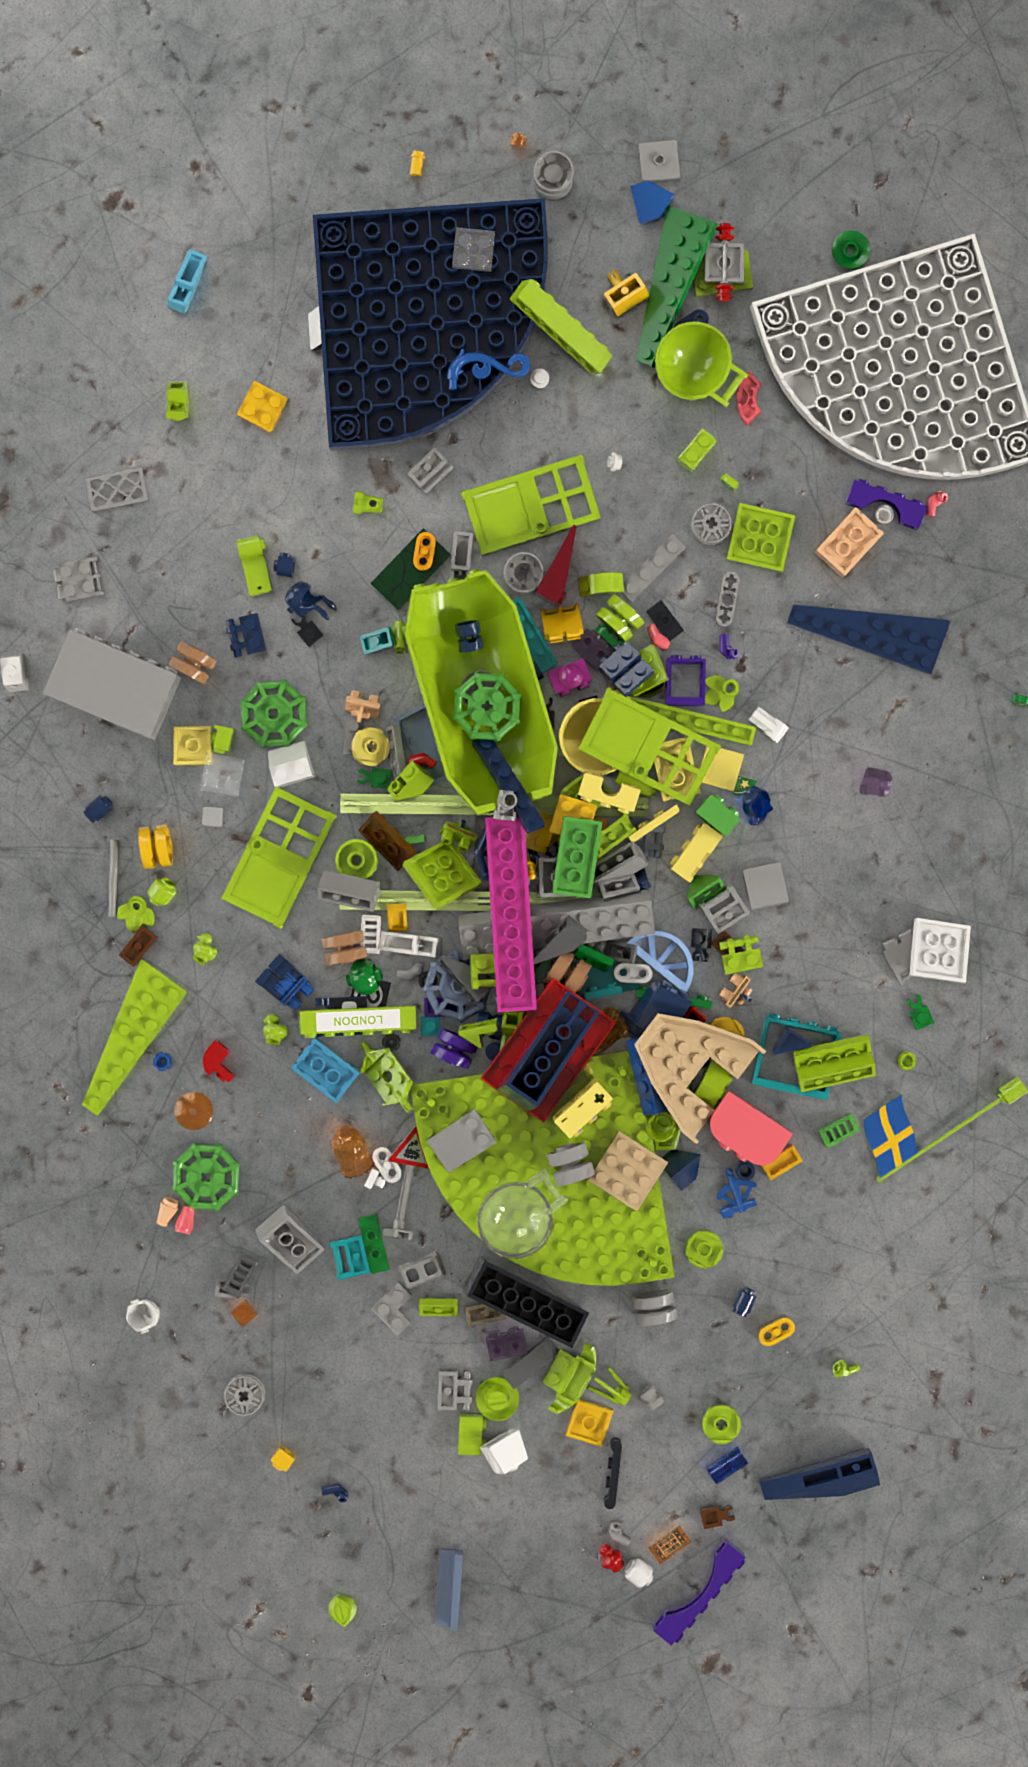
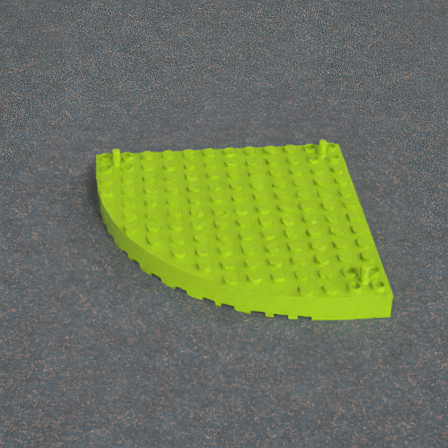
M628 1049L593 1055L588 1061L589 1068L591 1067L593 1073L588 1076L587 1070L585 1073L584 1068L544 1123L480 1080L484 1072L412 1084L411 1095L421 1148L430 1172L442 1195L457 1216L492 1249L514 1263L538 1274L584 1285L616 1286L675 1278L659 1178L638 1211H635L590 1182L588 1178L568 1185L556 1186L553 1173L562 1169V1167H550L546 1155L562 1145L573 1142L574 1144L585 1142L589 1155L580 1159V1162L591 1161L595 1169L618 1131H621L655 1153L653 1139L650 1138L646 1130L649 1115L643 1114ZM595 1075L599 1083L612 1096V1105L605 1111H599L596 1114L598 1116L596 1120L591 1124L586 1123L582 1127L583 1131L577 1137L572 1136L569 1138L554 1122L552 1116L584 1088ZM597 1093L594 1095V1096L597 1097L598 1099H600V1098L602 1097L601 1095H599V1094H597ZM475 1108L496 1138V1143L448 1173L427 1140Z

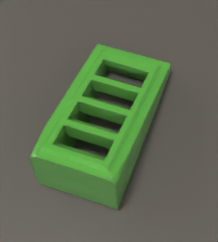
M850 1113L817 1131L826 1148H829L860 1131V1128L853 1114ZM847 1120L850 1121L853 1127L852 1130L849 1129L846 1123ZM840 1124H843L846 1133L843 1134L839 1126ZM834 1127H836L840 1136L836 1137L833 1131ZM827 1131L830 1132L832 1140H829L826 1134Z

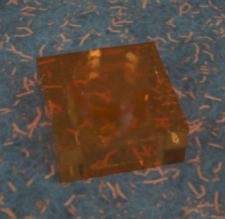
M246 1299L230 1312L242 1327L258 1315Z

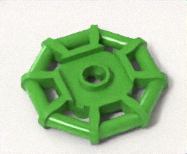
M473 672L474 674L454 690V715L452 718L470 736L469 739L471 740L487 739L496 740L497 742L501 741V738L520 723V698L522 695L505 678L503 673ZM481 681L496 683L494 687H482ZM476 683L478 687L476 691H474L471 695L465 693L471 686H473ZM500 685H502L511 696L505 698L503 694L498 690ZM462 698L468 699L467 711L462 712ZM486 701H489V704L492 705V709H489V712H485V709L481 707ZM513 701L512 715L506 714L507 702ZM469 715L476 723L474 728L463 717ZM503 718L509 720L499 730L497 729L496 724ZM480 726L492 727V732L478 730Z
M285 679L283 681H257L253 689L239 702L241 706V730L245 731L263 749L264 747L291 746L294 739L308 726L306 697H303ZM265 689H279L278 694L267 695ZM284 691L295 700L291 703L282 696ZM260 692L263 697L255 705L250 703ZM297 705L299 720L293 718V707ZM248 708L254 709V721L249 722ZM270 709H272V710L277 709V710H278V712H277L278 717H277V718H275V717H273L272 719L269 718V716H270L269 710H270ZM293 722L297 726L287 736L285 730ZM258 725L264 731L263 736L259 735L252 727ZM269 733H281L282 738L268 739Z
M193 1143L185 1153L172 1163L174 1165L172 1191H175L192 1210L219 1211L228 1200L239 1193L240 1163H237L220 1143L219 1145ZM201 1152H214L213 1157H201ZM195 1155L197 1158L195 1162L190 1166L185 1164L190 1157ZM220 1155L229 1166L224 1167L217 1160L218 1156ZM181 1169L187 1171V1180L181 1183ZM228 1171H231V1184L226 1183L225 1175ZM203 1172L205 1174H207L208 1172L211 1174L209 1177L211 1180L209 1182L207 1180H202ZM188 1186L196 1194L192 1199L183 1188ZM222 1188L227 1189L228 1191L218 1199L216 1193ZM200 1196H209L212 1202H198Z

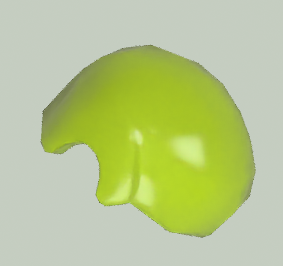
M664 1111L650 1116L646 1130L653 1140L665 1142L673 1137L677 1124L672 1115Z

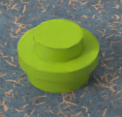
M904 1051L899 1054L897 1064L903 1070H911L916 1065V1057L913 1053Z

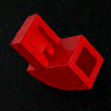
M218 1039L214 1040L205 1051L203 1067L209 1076L216 1071V1076L222 1082L227 1081L229 1083L236 1075L225 1067L222 1062L231 1051Z

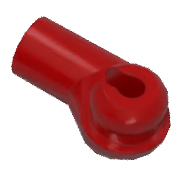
M425 753L412 755L408 759V764L414 761L418 765L424 764L431 769H434L437 764L436 760Z

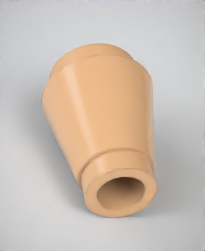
M166 1196L164 1200H161L157 1224L164 1227L168 1225L179 1209V1202L176 1199Z

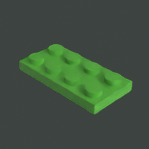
M563 816L552 893L591 898L602 821Z

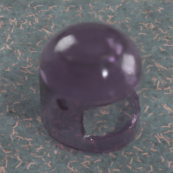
M867 767L859 791L863 795L873 794L885 797L891 792L893 777L887 770Z

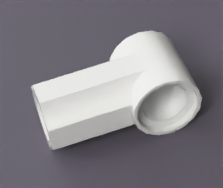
M760 707L749 718L750 722L761 729L775 743H778L789 729L783 722L777 718L774 719Z

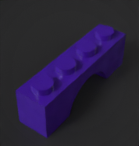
M863 479L853 481L845 505L856 507L863 511L871 503L884 502L896 511L899 525L916 531L919 529L927 506H924L922 501L905 499V495L898 492L894 494L887 492L888 489L882 486H870L869 482Z

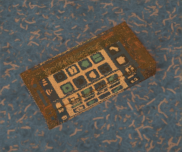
M679 1525L652 1544L649 1549L661 1564L690 1544L691 1540Z

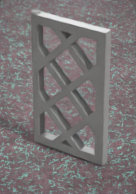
M143 467L85 478L92 512L149 501ZM139 472L140 478L136 483L128 478L130 473ZM110 477H122L117 487L108 482ZM100 479L103 482L96 491L91 487L90 481ZM125 480L134 485L128 495L120 490ZM105 484L115 489L109 499L100 494ZM137 488L143 491V498L133 499L131 497ZM117 492L126 497L123 502H112ZM97 496L107 501L105 505L95 507L94 501Z

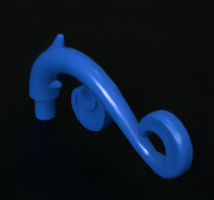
M462 349L448 368L447 380H449V390H456L458 375L463 372L460 369L466 363L474 361L483 364V368H479L477 363L472 368V374L477 379L488 377L491 373V366L511 377L520 378L529 372L530 361L524 354H514L508 361L509 367L514 362H520L522 369L513 372L491 356L477 352L464 354V349Z

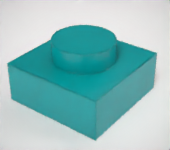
M421 1017V1036H438L440 1017Z

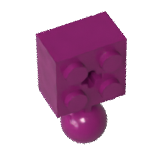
M584 658L547 672L555 696L560 695V698L570 695L571 690L575 688L578 691L588 688L589 683L592 681Z

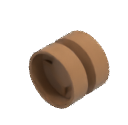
M571 952L558 956L544 978L543 983L547 985L554 978L559 982H563V985L574 993L576 991L579 992L588 978L587 974L592 965L580 959L573 967L571 964L575 955Z

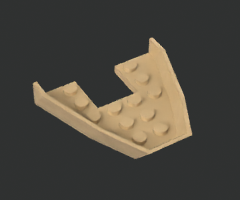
M659 1013L634 1044L653 1087L682 1133L695 1144L699 1142L695 1136L715 1111L687 1089L706 1061L711 1058L730 1075L739 1079L757 1053L765 1054L766 1052L752 1039L700 1021Z

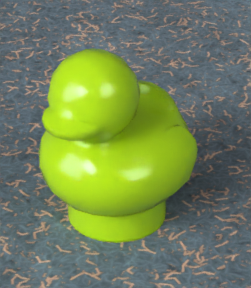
M209 933L197 936L199 942L193 946L194 955L192 958L201 965H206L207 961L213 960L217 954L216 947L210 946L212 936Z
M269 1014L263 1020L267 1024L263 1028V1034L266 1037V1043L277 1046L287 1036V1027L285 1025H278L279 1018L276 1014Z

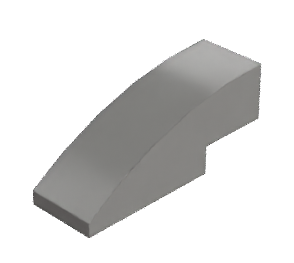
M454 531L450 579L458 578L462 580L469 575L473 533Z

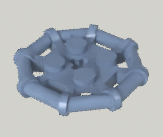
M457 950L446 955L456 961L470 964V959L464 960L463 954L458 953ZM438 960L429 964V972L422 991L425 992L434 1009V1014L458 1020L461 1023L478 1013L479 1010L485 1011L489 992L478 1002H475V1006L464 1011L463 1005L471 1002L470 998L462 989H459L458 992L455 991V987H453V984H456L455 980L447 971L441 968L442 965ZM437 972L441 975L438 986H432ZM433 991H439V995L443 999L440 1004ZM447 1003L457 1006V1012L446 1009Z

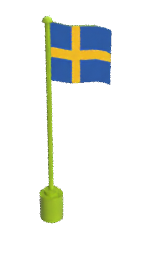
M1017 1076L998 1089L1000 1093L997 1094L999 1097L997 1100L919 1152L913 1129L904 1110L902 1094H900L863 1119L865 1134L877 1163L879 1172L877 1181L883 1183L882 1180L999 1102L1012 1104L1028 1093L1027 1088Z

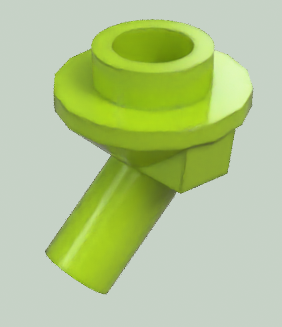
M839 1360L834 1364L832 1370L835 1378H841L842 1376H848L860 1371V1367L858 1364L847 1367L844 1360Z

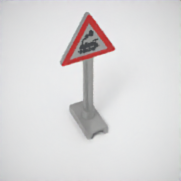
M417 1126L413 1127L388 1158L389 1162L404 1164L405 1170L396 1220H394L393 1228L383 1229L382 1236L412 1240L413 1232L404 1229L406 1223L404 1220L413 1168L429 1169L421 1148Z

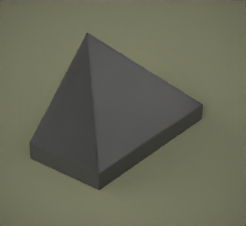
M607 940L605 955L614 959V961L635 964L638 945Z

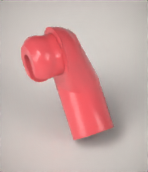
M938 491L928 498L926 516L935 517L936 507L948 499L946 492Z
M656 624L649 625L647 630L652 643L661 650L668 649L670 645L668 638L658 632Z

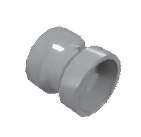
M653 1384L645 1388L638 1396L647 1403L650 1411H654L665 1401L662 1394L656 1393L657 1389Z

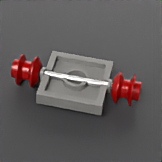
M720 223L716 227L719 235L715 236V238L721 243H709L705 252V283H720L715 287L718 295H715L714 298L722 303L730 302V299L734 298L730 294L734 287L728 283H744V243H729L735 238L731 235V231L735 228L730 223Z

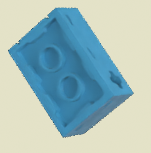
M317 1037L313 1038L291 1067L293 1071L335 1103L339 1101L361 1072Z

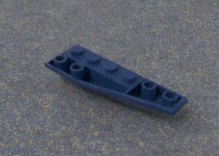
M869 1448L759 1481L765 1500L846 1496L880 1485L877 1468Z

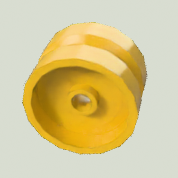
M167 824L157 825L154 833L151 827L139 828V848L144 869L156 868L157 861L162 867L173 866V847Z

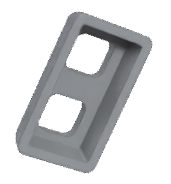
M437 1251L398 1266L406 1289L414 1288L446 1275L445 1268ZM433 1261L437 1272L427 1275L424 1264ZM415 1268L418 1272L419 1280L409 1282L406 1272Z

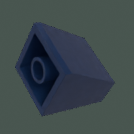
M655 980L631 1009L630 1015L637 1026L646 1030L658 1013L683 1018L692 1001L686 991L673 989L672 985L667 981L662 980L660 982Z

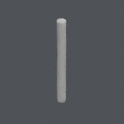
M118 840L110 841L108 912L110 917H116Z

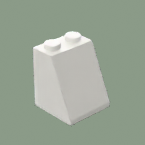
M305 740L291 744L288 747L284 746L268 751L269 769L275 787L281 788L315 778Z

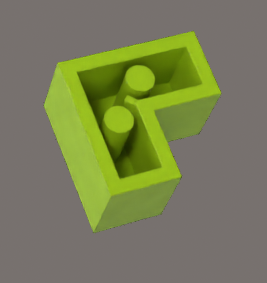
M711 1059L692 1093L714 1109L719 1102L718 1099L722 1100L727 1092L725 1086H729L733 1077Z

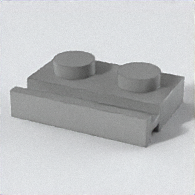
M434 447L407 475L427 494L454 467Z

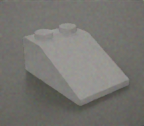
M474 1108L428 1139L427 1142L449 1173L496 1143V1138Z
M284 1204L255 1229L259 1241L296 1274L302 1271L325 1250L315 1236Z

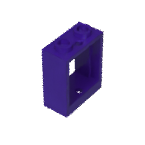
M671 655V658L666 659V674L669 680L666 681L665 705L705 706L706 659H701L700 655H690V659H684L682 655ZM672 665H700L699 697H671Z

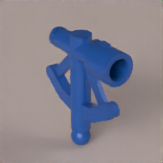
M730 1168L725 1171L729 1184L725 1185L717 1195L718 1200L723 1198L730 1203V1205L720 1208L723 1219L731 1218L734 1213H743L748 1208L757 1205L755 1198L747 1200L752 1188H755L757 1183L749 1180H736L733 1170ZM738 1186H749L744 1198H742ZM728 1190H732L735 1201L725 1195Z

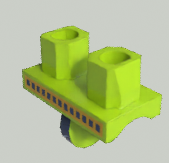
M463 819L460 823L454 821L449 823L446 821L439 832L441 843L451 845L454 840L459 843L458 851L463 853L468 851L478 835L470 832V828L465 827L466 821Z

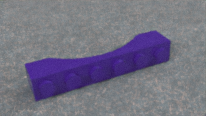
M726 1538L714 1552L712 1573L703 1590L686 1605L665 1611L653 1625L654 1632L671 1646L674 1642L678 1643L684 1635V1630L687 1627H692L695 1623V1617L707 1609V1603L710 1599H715L721 1591V1586L724 1583H729L732 1579V1573L744 1565V1552Z

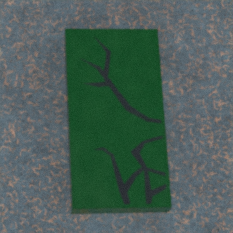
M424 528L370 583L397 610L410 599L411 590L414 589L413 586L425 583L451 556L436 541L431 568L426 571H420L414 566L413 558L416 540L419 534L427 532ZM428 539L423 540L424 546L430 544ZM422 558L419 563L425 565L427 560Z

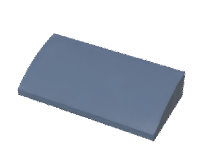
M423 704L393 719L396 725L400 724L401 737L410 756L425 753L437 761L434 769L424 764L419 765L427 770L435 780L429 787L446 780L425 705Z

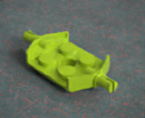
M366 1041L362 1042L359 1046L365 1053L360 1074L365 1073L385 1101L382 1104L383 1106L399 1103L406 1113L410 1112L413 1107L407 1099L409 1098L408 1094L413 1083L411 1078L389 1048L375 1051V1049L371 1050ZM388 1071H390L392 1074L391 1081H389L387 1078Z

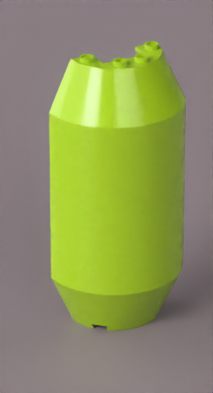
M480 569L472 570L465 579L453 578L443 585H440V582L427 586L424 583L413 586L414 589L411 590L405 629V640L446 779L477 816L490 814L496 810L500 789L472 746V740L469 739L470 736L452 718L454 715V690L461 686L467 675L474 671L484 670L492 674H505V678L522 695L520 698V723L501 738V741L497 742L494 740L531 801L551 795L558 746L516 605L486 570L481 572ZM479 620L481 632L478 635L482 636L484 648L472 652H459L457 641L460 637L456 636L454 625L464 621ZM500 685L501 693L503 694V696L505 698L511 696L506 691V689L502 685ZM462 701V712L467 711V706ZM513 701L507 702L506 714L512 715ZM469 715L463 717L474 728L476 723ZM503 718L496 724L497 729L499 730L509 720ZM480 726L478 731L492 732V727Z

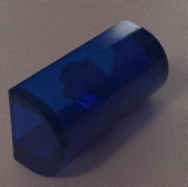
M736 1447L706 1467V1469L718 1485L749 1464L739 1447Z

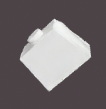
M509 1429L480 1447L496 1474L515 1471L518 1469L519 1464L528 1459L519 1429Z

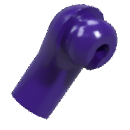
M719 634L720 653L729 660L738 658L739 651L729 645V634Z

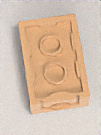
M856 507L814 552L841 578L855 566L884 534L863 513L860 514L861 511Z

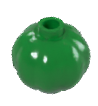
M359 959L352 964L349 975H346V981L348 986H352L357 993L370 995L379 988L380 981H383V975L380 966H376L373 961Z

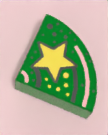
M738 776L733 795L748 793L754 788L757 781Z

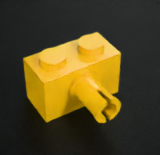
M617 270L612 271L614 277L611 272L607 275L608 280H610L614 287L605 292L604 296L617 318L650 297L646 286L637 273H634L625 280L622 279Z

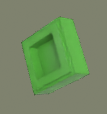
M423 834L407 836L405 840L410 844L425 842V837Z

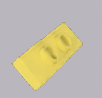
M677 805L666 812L662 809L653 815L655 818L653 821L648 823L646 820L638 825L639 830L630 835L628 839L630 842L637 841L680 812V809Z

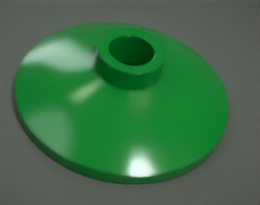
M849 230L842 232L835 238L832 245V256L835 262L845 269L861 267L870 255L869 241L858 231ZM849 248L852 249L854 252L851 255L847 253V249Z

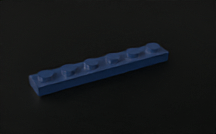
M472 740V746L500 790L513 791L516 795L517 804L514 806V812H516V817L526 833L529 834L545 826L544 820L494 740Z

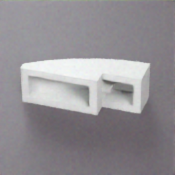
M381 931L379 950L439 957L441 956L443 938Z

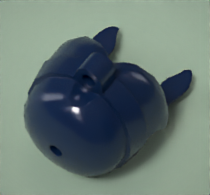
M297 582L288 590L285 601L289 606L287 611L290 614L294 612L299 617H303L315 609L323 618L329 620L326 611L316 605L321 599L335 611L337 610L335 604L324 595H312L310 593L311 586L307 582Z

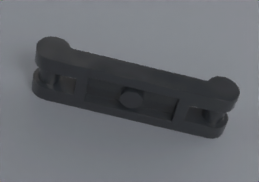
M613 1437L610 1440V1447L613 1453L612 1457H608L607 1469H611L610 1476H606L605 1488H608V1494L604 1496V1506L607 1509H613L616 1505L622 1451L619 1437Z

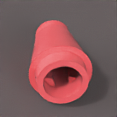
M183 1205L174 1225L176 1226V1232L190 1235L191 1230H193L194 1209L192 1210L191 1207Z

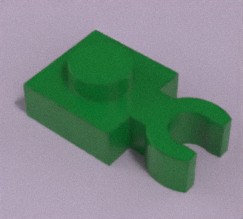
M372 768V773H368L363 769L358 770V773L365 774L364 780H357L359 784H365L369 781L371 782L370 787L387 789L390 786L391 770Z
M917 994V1002L915 1004L911 1002L910 998L906 1000L907 1004L913 1008L909 1015L916 1030L934 1024V1020L928 1006H921L922 997Z

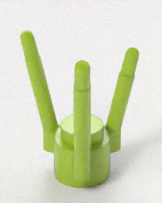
M608 1367V1371L621 1388L617 1386L613 1389L595 1377L594 1380L610 1391L612 1396L591 1386H587V1389L613 1401L615 1404L619 1403L624 1406L632 1394L628 1391L629 1387L622 1382L611 1367Z

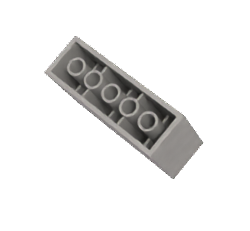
M78 628L75 631L69 629L42 694L149 739L156 740L181 680V676L177 675L178 671L166 665L163 669L160 667V663L149 658L144 661L142 660L143 656L130 650L127 654L124 652V648L111 643V646H108L107 641L97 636H93V639L89 638L90 634Z

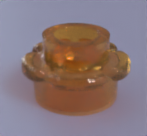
M513 133V136H509L511 138L510 144L525 146L528 139L524 138L525 134Z

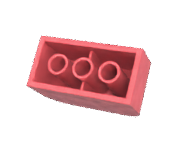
M727 1090L723 1099H718L719 1102L714 1108L715 1111L708 1119L709 1130L719 1141L718 1144L727 1151H730V1149L734 1150L736 1157L744 1162L749 1160L756 1165H768L774 1162L793 1133Z

